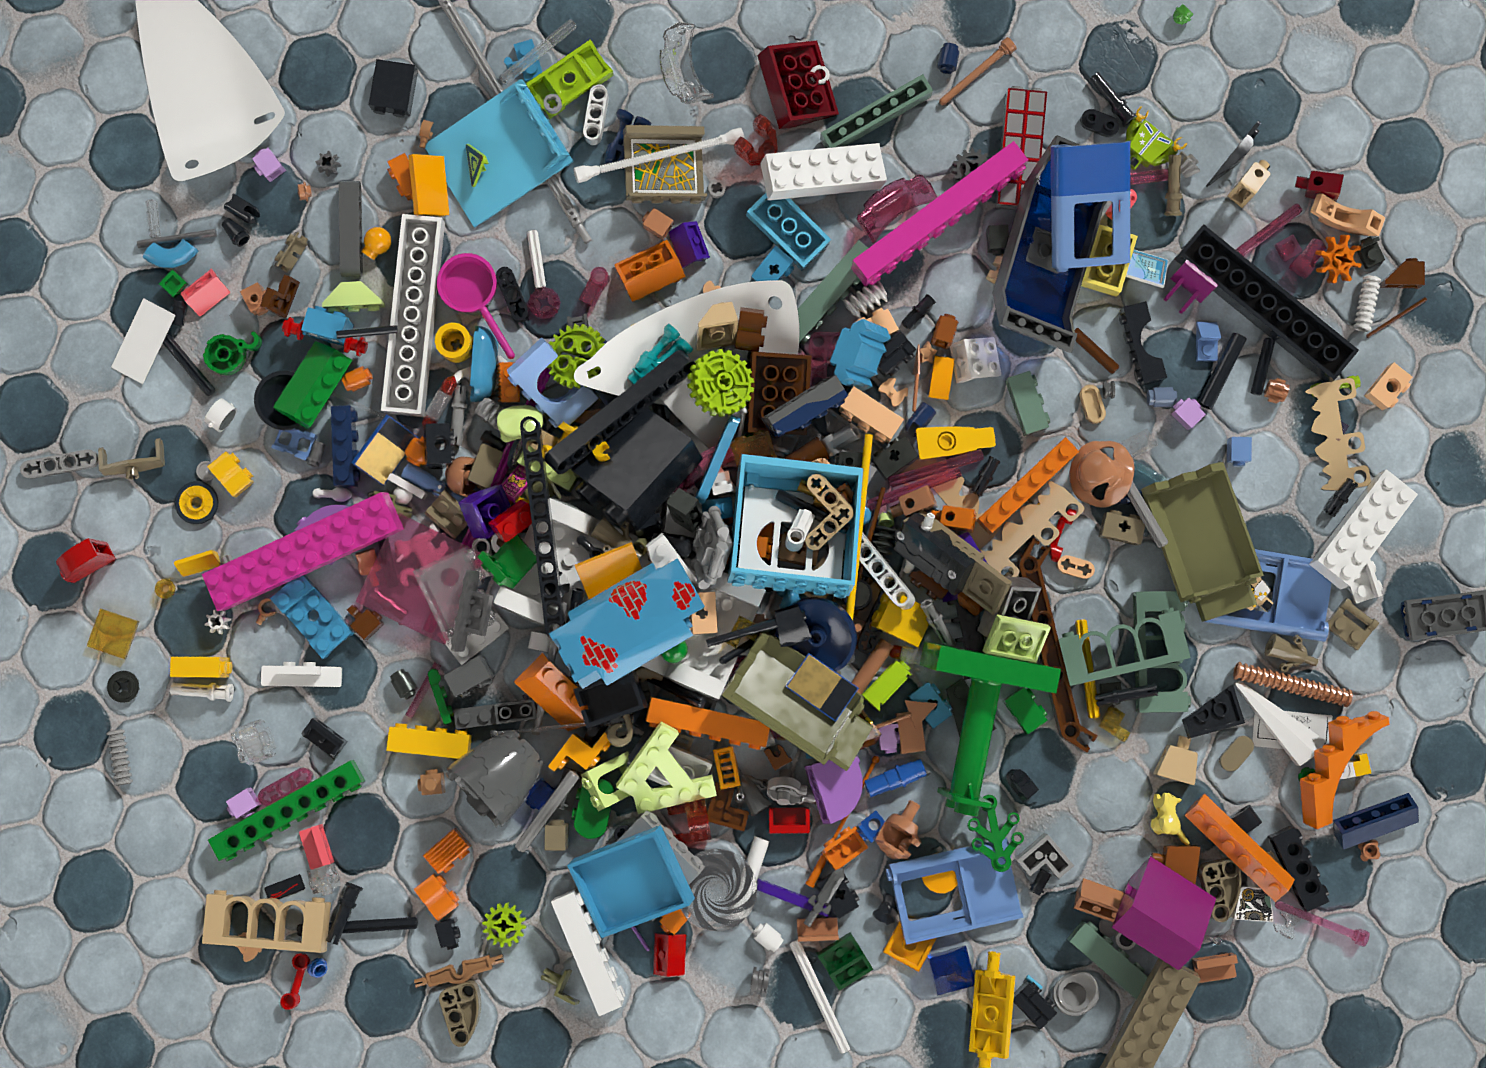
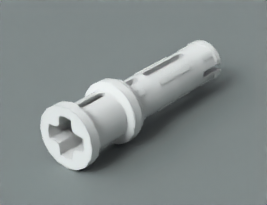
M172 682L170 694L207 697L211 701L225 699L227 702H231L234 696L233 684L217 685L216 683H210L209 685Z

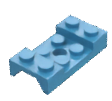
M306 575L288 582L270 598L310 642L309 644L322 659H326L339 644L356 633ZM312 610H316L319 613V618L314 622L309 619V613Z

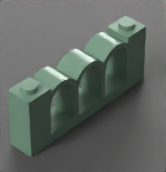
M1177 591L1132 593L1134 629L1141 620L1145 619V612H1161V610L1173 608L1174 611L1179 610L1183 630L1185 629V619L1181 612L1185 611L1188 601L1180 602ZM1142 624L1138 630V638L1144 660H1146V640H1164L1163 635L1146 636L1145 624ZM1134 641V660L1135 662H1140ZM1183 660L1150 667L1173 669L1178 674L1179 683L1173 691L1158 692V696L1136 699L1137 713L1188 712V708L1191 707V697L1188 696V692H1182L1187 685V676L1185 671L1178 666ZM1147 668L1135 671V687L1147 685Z
M1173 608L1161 610L1162 614L1158 615V619L1145 618L1135 626V629L1125 624L1116 625L1108 631L1107 636L1098 631L1085 633L1080 639L1079 635H1074L1073 631L1062 634L1059 643L1070 686L1191 658L1179 610L1174 611ZM1152 622L1160 627L1168 655L1144 660L1138 638V630L1142 624ZM1125 629L1132 633L1140 662L1116 667L1110 645V637L1114 631ZM1099 636L1105 641L1112 668L1088 673L1082 651V644L1087 637Z

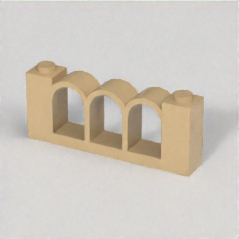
M214 890V893L207 894L202 944L316 953L327 951L326 939L329 931L331 902H324L325 898L312 897V901L293 900L283 904L276 898H265L255 901L249 896L233 897V894H226L227 890ZM238 901L243 902L248 908L246 937L230 935L232 908ZM265 903L272 905L276 911L274 939L257 938L259 912ZM293 905L298 906L303 912L302 941L284 940L287 911Z

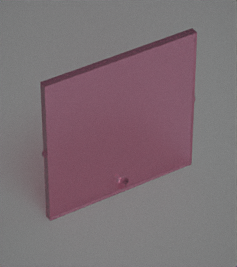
M398 513L404 530L386 538L355 602L398 622L399 625L409 627L445 645L455 626V618L459 609V597L462 594L463 577L466 574V570H475L481 573L483 569L481 566L482 562L477 557L481 552L446 536L445 533H440Z

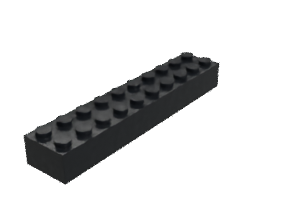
M1203 224L1174 258L1181 266L1188 260L1190 263L1195 264L1206 276L1211 277L1218 284L1213 290L1218 296L1271 339H1274L1276 343L1324 382H1333L1359 351L1353 344L1206 225Z

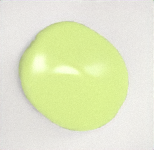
M529 405L511 406L500 411L497 416V427L502 441L511 442L521 439L520 422L527 416L536 418L542 428L543 416L541 412ZM534 421L527 422L525 428L528 432L535 429Z

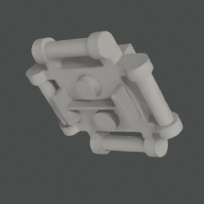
M717 506L709 508L708 512H703L701 526L697 530L691 545L692 550L696 552V557L690 561V567L695 571L698 587L702 590L709 588L710 585H714L717 578H721L733 546L729 529L722 521L721 511Z

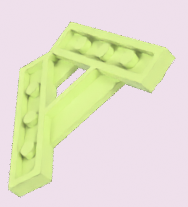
M663 722L659 723L616 783V787L619 790L634 797L638 814L644 813L647 810L650 812L717 796L712 775L690 779L669 752V747L679 733L678 730ZM657 766L670 785L651 789L646 779Z

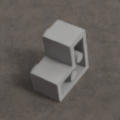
M1043 833L1014 858L1029 876L1045 864L1052 874L1060 879L1074 867L1072 862L1046 833Z

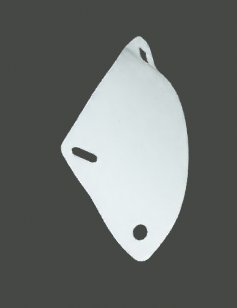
M781 280L747 282L715 289L671 305L644 318L613 337L591 359L576 369L574 379L580 385L617 396L621 395L633 385L627 378L633 372L632 368H635L644 351L649 352L664 335V327L668 323L680 333L679 337L687 341L693 348V351L687 354L693 361L708 354L710 351L716 352L720 347L702 351L696 350L698 323L711 306L722 302L733 303L738 323L741 307L764 310V316H768L766 328H762L761 335H765L764 346L759 347V352L798 354L799 317L793 290L788 283ZM770 297H778L782 301V307L777 310L771 308L768 303ZM674 341L669 343L657 358H660L673 345ZM735 345L725 346L724 348L735 349ZM599 366L601 373L589 379L587 371ZM660 398L656 402H654L656 404L666 405Z

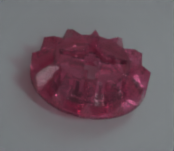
M539 288L530 295L529 308L536 317L548 319L558 312L560 298L553 289ZM548 296L547 301L551 307L545 305L541 308V303L537 299L544 300Z

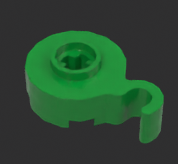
M254 331L251 332V335L254 337L252 344H248L243 339H236L230 335L219 334L213 336L207 341V346L203 353L205 364L220 375L229 376L235 374L244 366L246 352L257 351L261 348L262 338ZM223 351L229 353L226 359L221 358Z

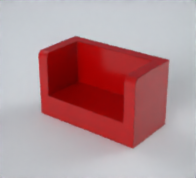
M769 808V833H810V808Z

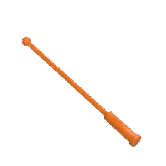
M878 756L872 757V763L862 781V789L865 785L864 781L869 778L874 766L880 761ZM848 816L841 820L833 836L835 841ZM823 855L820 856L808 881L805 882L806 885L812 888L815 887V883L827 862Z

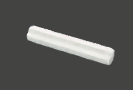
M531 230L527 232L534 283L536 288L546 287L539 236L537 230Z

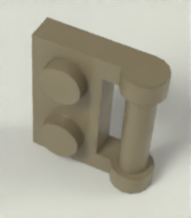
M1345 598L1327 621L1329 631L1354 650H1359L1372 631L1379 625V622L1376 619H1371L1351 604L1352 601ZM1348 610L1367 625L1363 630L1343 614L1344 611Z

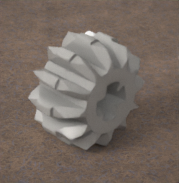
M484 398L477 405L478 407L475 409V412L485 423L499 430L497 427V416L503 408L491 399Z

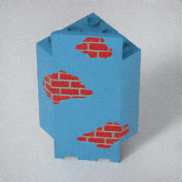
M677 558L662 568H656L654 563H651L568 612L570 621L552 631L549 635L558 647V652L565 665L571 671V677L574 682L578 681L582 689L600 678L603 679L606 685H609L693 636L690 629L693 625L689 616L705 606Z

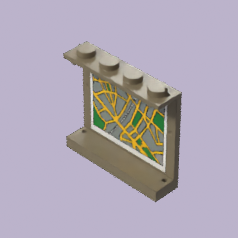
M626 125L623 130L624 159L629 160V158L641 157V155L702 141L701 138L705 134L704 126ZM702 149L625 167L626 200H632V203L651 201L654 204L663 203V201H671L672 204H679L682 201H690L691 204L702 203L707 197V193H704Z

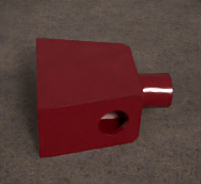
M1311 171L1309 178L1297 176L1295 188L1306 189V198L1315 199L1317 194H1324L1337 202L1344 174Z

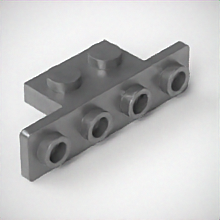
M466 570V574L463 577V589L459 597L455 630L451 638V651L463 652L465 650L468 633L486 636L493 595L476 592L479 571Z

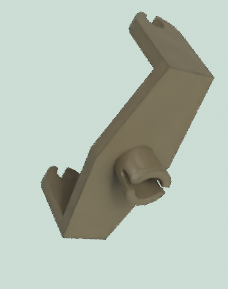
M161 438L155 440L156 457L128 459L107 464L106 450L104 447L98 449L99 471L104 476L126 474V478L129 480H134L133 475L135 479H138V472L165 466L163 441Z

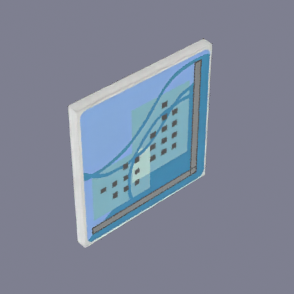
M1133 250L1126 277L1164 288L1169 260Z

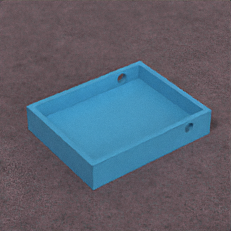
M661 825L576 857L567 865L601 938L687 907L695 899Z

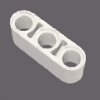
M603 85L593 86L589 94L583 134L586 142L590 145L599 144L603 136L609 101L607 89ZM597 93L604 94L602 99L594 98ZM598 111L601 113L599 118L591 117L593 112ZM592 130L598 132L597 136L593 138L589 137L588 133Z

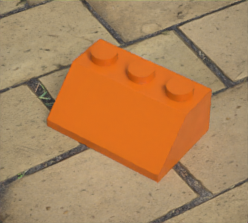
M668 240L662 241L614 264L632 302L640 300L646 295L659 291L663 287L676 283L686 277L679 259Z

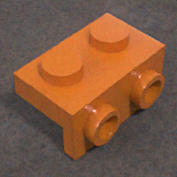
M848 826L839 833L841 835L840 838L836 841L832 838L823 845L825 849L821 853L834 871L840 869L869 848L858 834L856 826L852 829Z

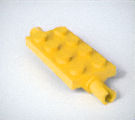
M988 951L987 969H976L969 1052H974L979 1057L978 1068H991V1059H994V1057L1009 1058L1015 975L1004 974L999 971L1001 953Z

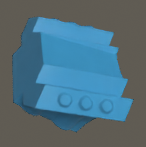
M861 319L853 323L851 329L846 327L842 329L830 360L831 365L836 367L834 374L838 377L841 384L852 388L854 386L860 391L873 387L870 378L878 374L877 367L883 353L887 352L883 343L891 339L887 328Z

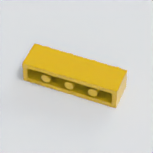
M395 723V726L389 727L386 751L459 759L470 751L472 735H468L466 730L455 729V733L447 732V728L435 727V731L427 730V726L415 725V729L407 728V724Z

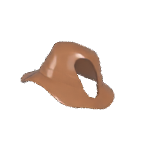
M1092 441L1083 445L1079 449L1080 452L1075 455L1070 467V483L1074 494L1079 500L1095 507L1115 505L1127 495L1133 481L1135 466L1130 453L1123 445L1114 441ZM1114 448V460H1111L1101 449ZM1103 483H1109L1103 500L1093 496L1091 491L1094 487Z

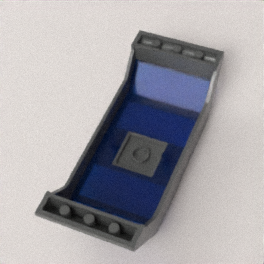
M1057 135L1025 181L992 295L1000 326L1072 353L1078 334L1074 331L1072 316L1086 267L1068 268L1066 272H1057L1056 268H1052L1051 146H1078L1079 144ZM1107 201L1075 204V259L1090 257L1102 212Z

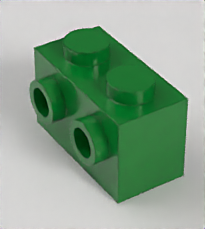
M1021 687L1004 699L1003 703L1024 733L1029 734L1048 721L1045 717L1047 712L1041 705L1037 706L1034 701L1036 697L1029 688L1026 690L1025 687Z

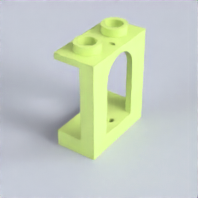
M628 751L581 774L582 784L585 789H588L591 795V803L598 811L630 796L621 790L611 794H604L598 788V780L602 775L618 767L622 775L628 768Z

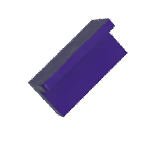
M697 221L684 222L669 231L671 242L682 268L687 267L693 262L705 261L710 258Z

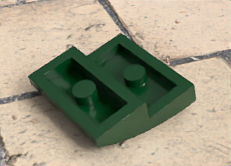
M851 932L816 953L839 991L874 970Z

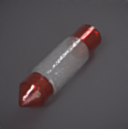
M455 376L446 377L437 390L422 420L423 430L425 424L437 423L441 419L458 385Z
M892 645L894 647L889 654L891 658L920 665L922 649L904 645Z

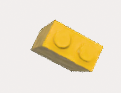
M884 592L880 599V607L872 616L873 622L871 626L911 646L919 647L929 625L926 620L927 616L920 607L921 604L915 601L912 608L905 610L894 604ZM901 596L900 603L906 602L907 597Z
M171 657L170 677L229 678V674L232 673V662L227 657Z

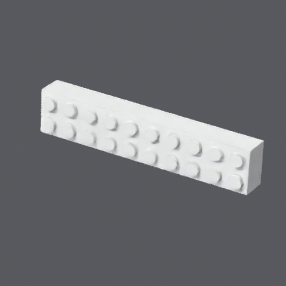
M402 214L390 326L397 325L398 333L389 334L381 404V411L385 414L425 417L438 295L437 277L441 267L445 222L441 217Z

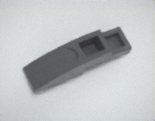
M533 699L454 709L456 729L537 719L535 701Z

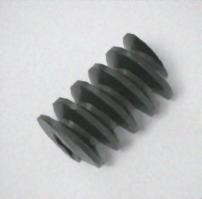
M875 526V530L879 533H873L872 537L876 541H871V543L885 561L890 563L886 555L893 554L888 548L895 547L891 540H895L893 533L896 530L885 526ZM878 565L877 568L883 569V565Z

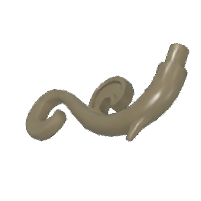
M645 667L635 669L641 682H644L646 679L652 680V678L662 681L664 676ZM630 714L623 716L627 728V735L624 738L616 736V730L623 728L622 723H616L609 727L607 738L612 745L623 747L631 741L633 728Z

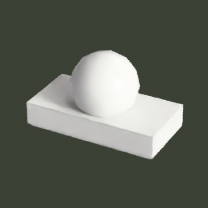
M390 473L387 478L398 485L393 492V495H396V503L400 505L409 503L413 494L425 501L428 495L425 491L393 473Z

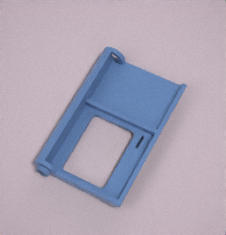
M1007 838L1002 842L1003 851L1009 845ZM984 843V846L995 852L992 843ZM977 844L974 846L979 848L981 847V844ZM971 846L889 864V869H886L887 879L892 882L906 945L1024 918L1020 908L1012 867L1010 866L1005 872H997L993 869L991 860L981 852L974 851ZM998 859L999 864H1005L1004 859ZM953 870L957 878L962 908L957 911L910 921L906 911L901 883Z

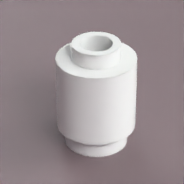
M760 923L753 931L755 934L754 939L768 951L775 952L784 941L781 938V934L767 923L764 925Z

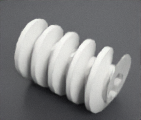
M880 281L873 286L869 284V288L864 286L862 288L863 293L857 291L856 297L850 295V302L846 299L843 300L852 316L860 319V312L867 315L868 307L874 311V303L880 307V299L888 302L887 293Z

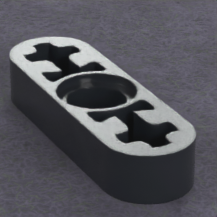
M508 267L499 268L496 272V279L510 314L515 321L524 322L529 317V310L515 275ZM503 272H506V274H510V276H508V280L510 284L514 282V285L507 286L505 280L500 279V277L503 276ZM511 289L518 291V296L514 300L507 298V293ZM518 303L520 309L525 310V312L522 313L523 316L519 317L518 315H515V313H517V309L515 305L511 307L510 304Z

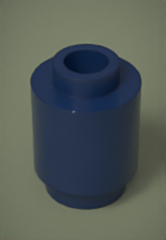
M944 43L943 47L940 48L937 64L940 72L951 74L956 71L960 53L958 45Z

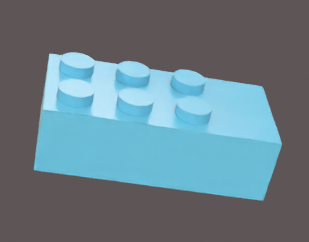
M765 193L747 211L746 216L779 249L794 260V264L801 271L830 244L831 239L790 198L768 200Z

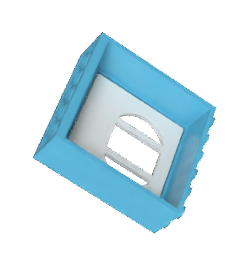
M742 454L737 470L731 536L733 546L730 551L727 583H732L736 587L752 585L755 589L770 587L775 591H785V589L799 594L813 592L817 596H824L826 594H832L836 598L849 596L855 586L863 468ZM813 474H821L835 489L848 482L854 492L851 504L854 509V516L848 522L850 527L846 533V538H844L845 534L837 532L828 541V557L824 564L814 571L812 570L813 550L808 547L806 550L805 570L778 568L781 523L793 524L798 513L797 510L775 499L778 490L782 489L813 504V497L797 491L801 479L807 481ZM813 478V484L819 486L821 479L815 480ZM826 485L825 488H823V490H822L820 496L822 495V493H823L824 491H826L827 489H829V487H828L827 485ZM743 486H744V487H745V497H744V508H743V519H742V530H741L739 563H738V568H736L737 552H738V541H739V529H740V518H741V507H742V496H743ZM846 509L842 510L837 518L842 519L846 516ZM814 519L808 534L821 522ZM773 522L771 565L769 566L758 553L757 538L760 531L766 525ZM824 525L825 531L829 533L834 532V529ZM811 536L810 538L812 539V541L810 543L811 545H813L814 537ZM843 550H845V555H844V569H843V580H841V575H842V562H843Z

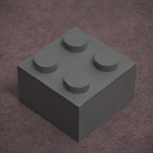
M477 656L443 675L455 697L467 698L475 693V688H485L492 684L491 679L495 678V675L485 657Z

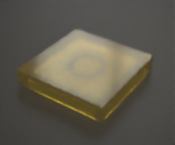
M100 609L87 647L126 659L140 621Z

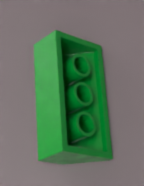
M315 341L273 408L304 428H310L351 364L352 359L332 347Z

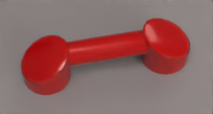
M1069 509L1066 511V513L1070 516H1073L1077 513V511L1074 509ZM1063 515L1056 524L1059 536L1049 544V548H1051L1049 551L1050 559L1057 563L1063 551L1062 547L1057 546L1065 524L1072 525L1073 521H1068Z
M304 953L296 954L292 959V965L297 969L291 992L284 994L280 1000L281 1006L286 1010L293 1009L300 1003L299 990L305 970L311 962L308 955Z

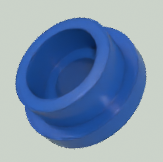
M315 958L309 963L307 972L312 977L320 978L327 972V962L323 958Z

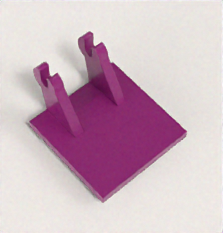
M1186 260L1170 278L1176 284L1163 300L1167 302L1180 285L1184 287L1192 296L1179 310V313L1182 314L1194 299L1202 303L1218 284L1211 277L1206 276L1195 264Z

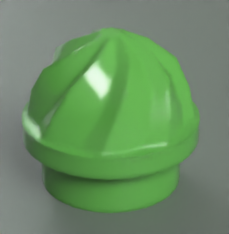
M1182 3L1180 7H1176L1173 19L1177 24H1185L1191 21V17L1194 14Z

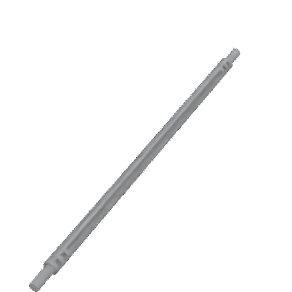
M438 0L493 94L496 96L504 91L451 0ZM553 175L546 180L548 186L568 217L569 222H571L572 227L577 229L584 243L591 242L592 239L583 226V220L580 218L558 179Z

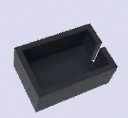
M636 670L631 671L609 685H606L603 679L583 689L582 687L573 689L579 707L588 706V709L581 711L586 728H592L648 708Z

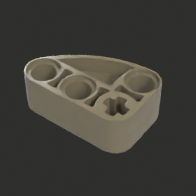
M1222 858L1202 863L1198 868L1201 888L1209 894L1213 887L1218 889V894L1215 896L1216 902L1210 917L1218 922H1225L1231 916L1238 902L1242 884L1241 869L1231 859ZM1231 862L1233 869L1231 872L1226 873L1225 865ZM1207 868L1213 870V873H1210L1211 876L1205 874L1208 871ZM1218 907L1223 909L1220 917L1215 916V910Z
M473 980L448 986L439 995V1002L451 1041L457 1047H463L469 1042L480 1018L481 994L478 984ZM471 986L474 990L473 995L465 994L464 987ZM448 993L454 996L451 1001L445 998ZM451 1012H458L460 1020H452ZM457 1032H464L466 1034V1040H459L457 1038Z

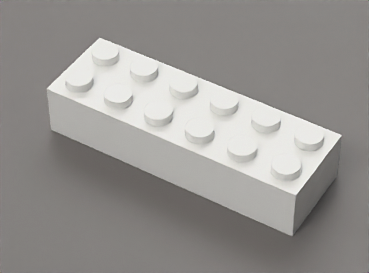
M879 143L765 154L760 163L768 200L881 189L887 181Z
M1387 469L1378 473L1309 565L1340 590L1350 586L1418 494Z
M576 888L555 897L551 901L598 1016L622 1007L624 997H626L621 985H617V973L613 966H609V954L606 948L602 949L600 941L602 938L597 929L594 930L593 920L589 911L585 909L580 892Z

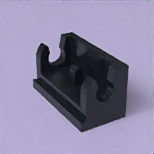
M312 718L301 733L303 737L311 741L332 759L337 757L348 742L318 718Z

